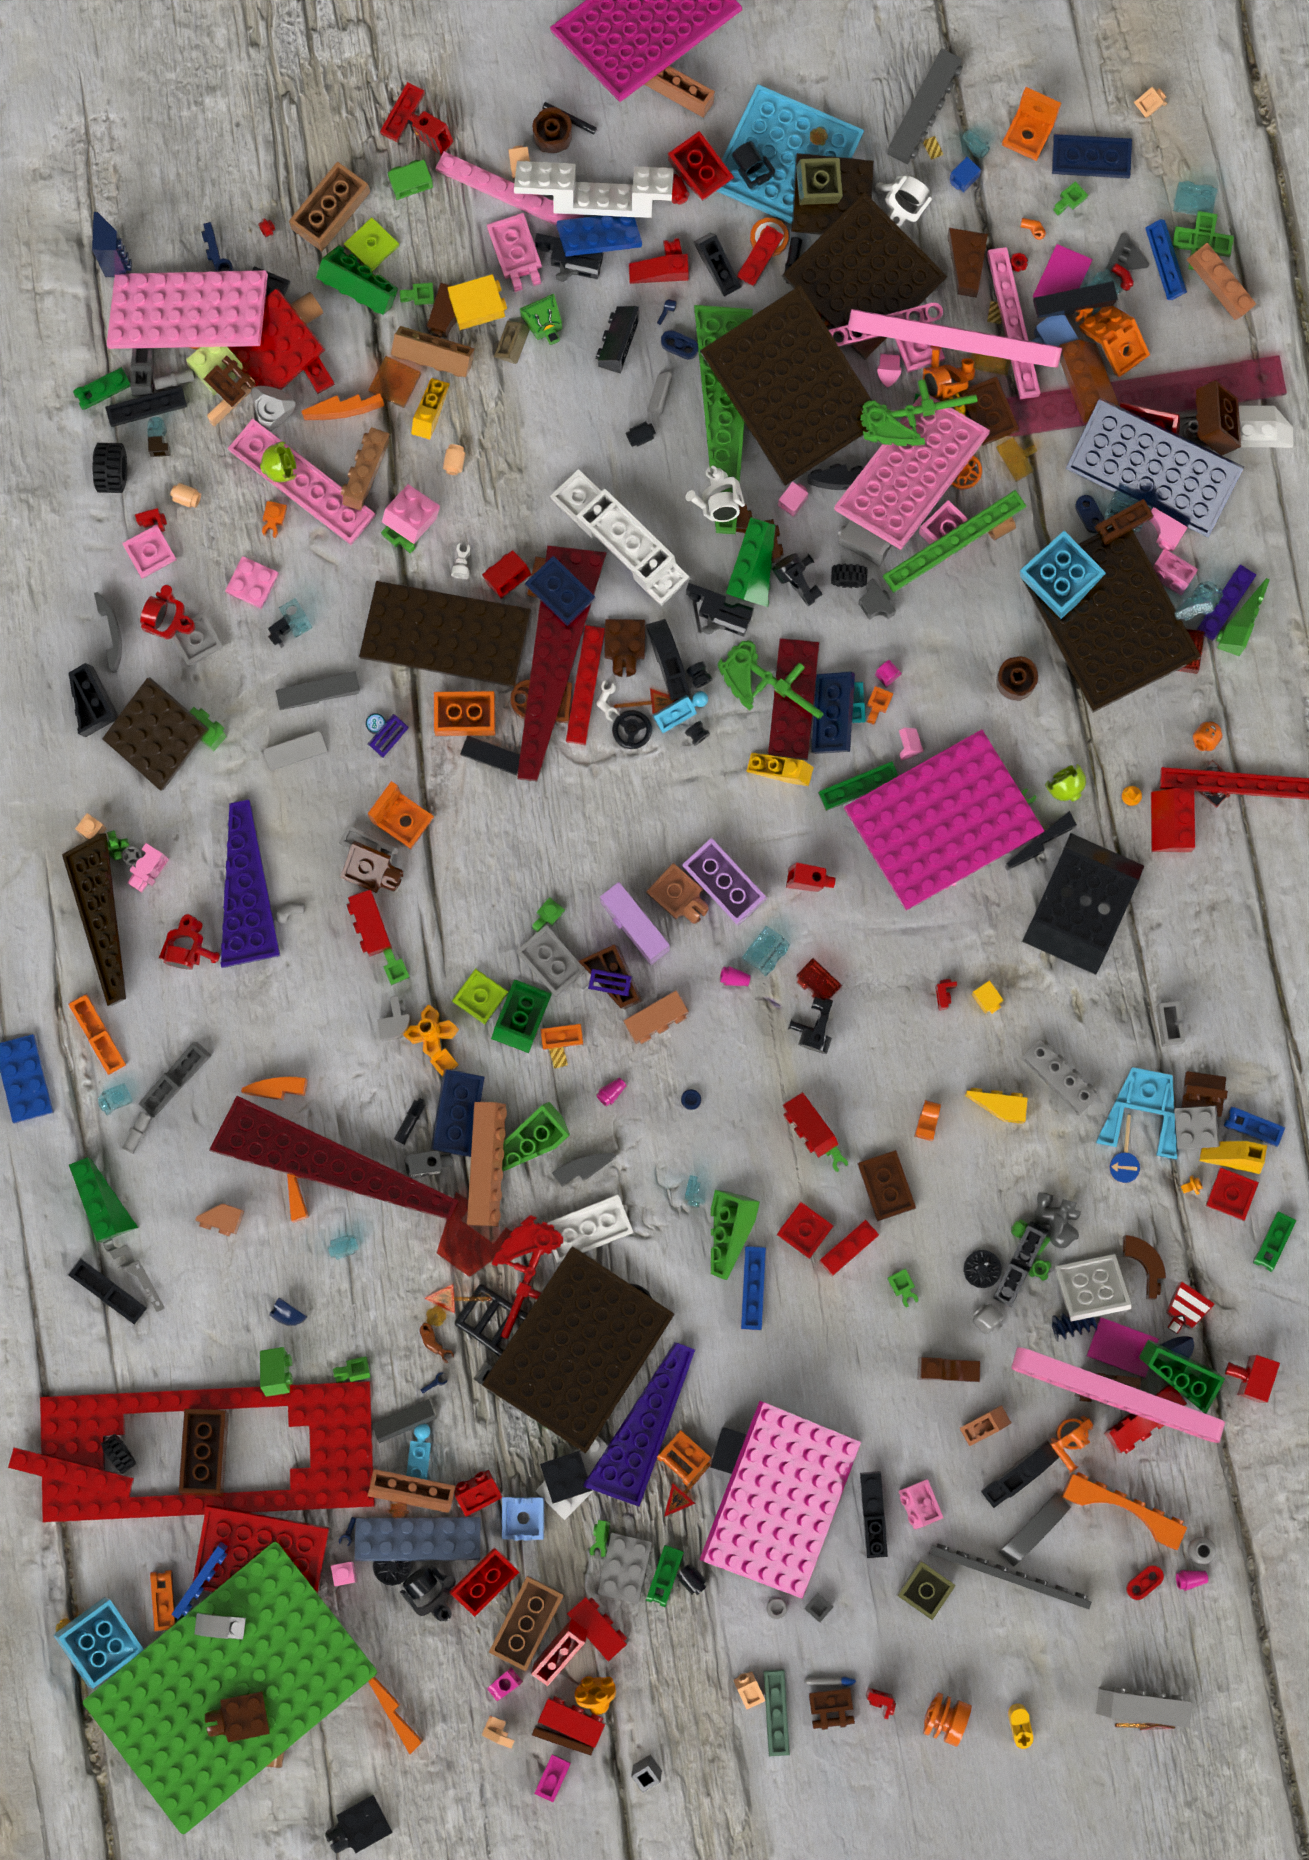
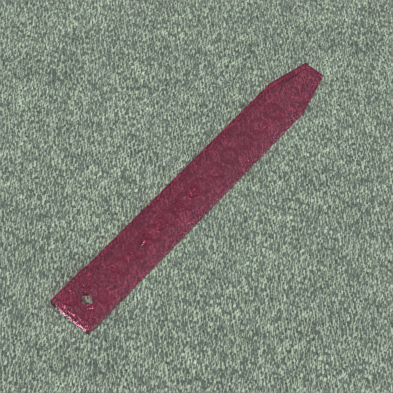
M1280 355L1111 382L1119 406L1120 403H1126L1170 413L1197 409L1195 402L1196 389L1215 380L1238 398V402L1283 396L1287 393ZM1261 374H1265L1268 377L1265 383L1258 379ZM1070 388L1042 392L1039 397L1020 399L1019 396L1006 398L1019 427V432L1009 435L1010 437L1086 426L1088 423H1083Z

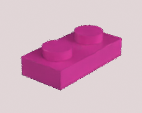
M552 1754L534 1794L554 1802L571 1762Z

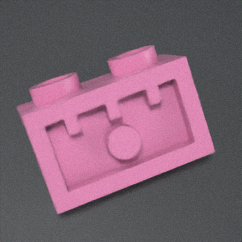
M1166 549L1163 550L1153 566L1161 583L1179 595H1183L1198 571L1197 568Z
M928 1479L899 1490L900 1501L905 1506L908 1520L914 1529L924 1527L944 1518Z

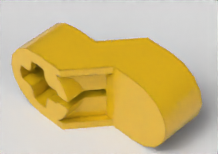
M1016 1703L1008 1710L1012 1737L1018 1748L1026 1749L1033 1743V1731L1025 1706Z

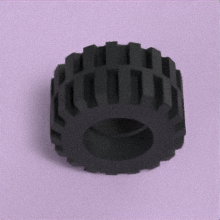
M97 443L94 448L92 472L94 487L98 493H122L125 489L127 481V456L122 443Z

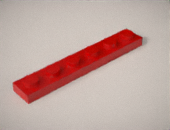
M585 625L566 736L567 743L586 745L605 628Z
M13 1447L8 1468L127 1499L130 1497L135 1479Z

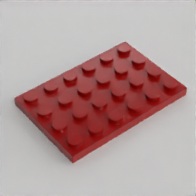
M207 1505L193 1582L221 1542L228 1546L225 1550V1553L228 1555L221 1565L219 1563L215 1565L213 1570L216 1572L209 1582L207 1580L204 1581L202 1584L204 1591L214 1592L270 1544L278 1542L318 1593L330 1527Z

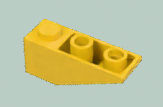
M433 378L430 379L413 417L412 435L431 439L450 383Z
M751 753L746 772L790 784L809 786L814 767L804 760Z
M970 1088V1091L965 1092L967 1098L1003 1122L1024 1124L1026 1121L1028 1098L1023 1097L1022 1093H1011V1096L1003 1095L1002 1091L997 1090L983 1093V1089Z
M1219 1141V1147L1201 1148L1199 1161L1260 1174L1265 1163L1267 1145L1249 1141Z

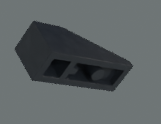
M708 233L694 241L702 261L722 295L725 297L741 288L717 235Z

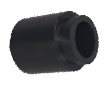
M645 421L630 428L625 434L631 447H638L653 440V435L656 432L652 423L647 424Z
M690 1564L677 1574L680 1578L679 1582L691 1595L694 1593L699 1595L706 1588L704 1583L707 1580Z

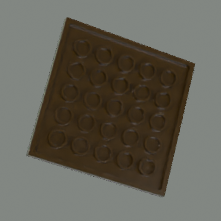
M865 192L782 275L793 288L801 285L816 311L833 328L848 325L851 309L887 315L918 307L948 277ZM852 331L854 337H861V332ZM880 336L849 345L866 360L887 337Z

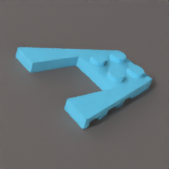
M1131 1067L1096 1143L1117 1147L1125 1107L1164 1115L1156 1156L1177 1159L1173 1075Z

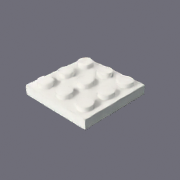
M1115 1254L1055 1266L1070 1321L1131 1309L1130 1298Z

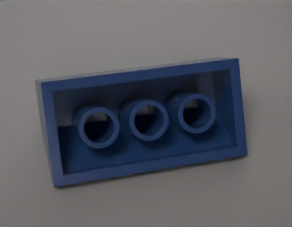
M94 212L92 251L104 276L115 277V275L129 274V271H132V259H129V253L126 252L123 239L119 237L117 231L98 212Z

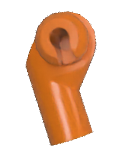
M1022 218L1021 228L1030 229L1037 240L1045 237L1046 232L1040 221Z

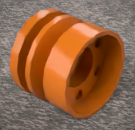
M937 1692L927 1709L924 1718L923 1734L929 1736L932 1728H934L933 1738L937 1739L941 1731L945 1732L944 1742L957 1747L965 1732L972 1705L958 1700L952 1708L950 1707L951 1697L949 1696L941 1704L943 1694Z

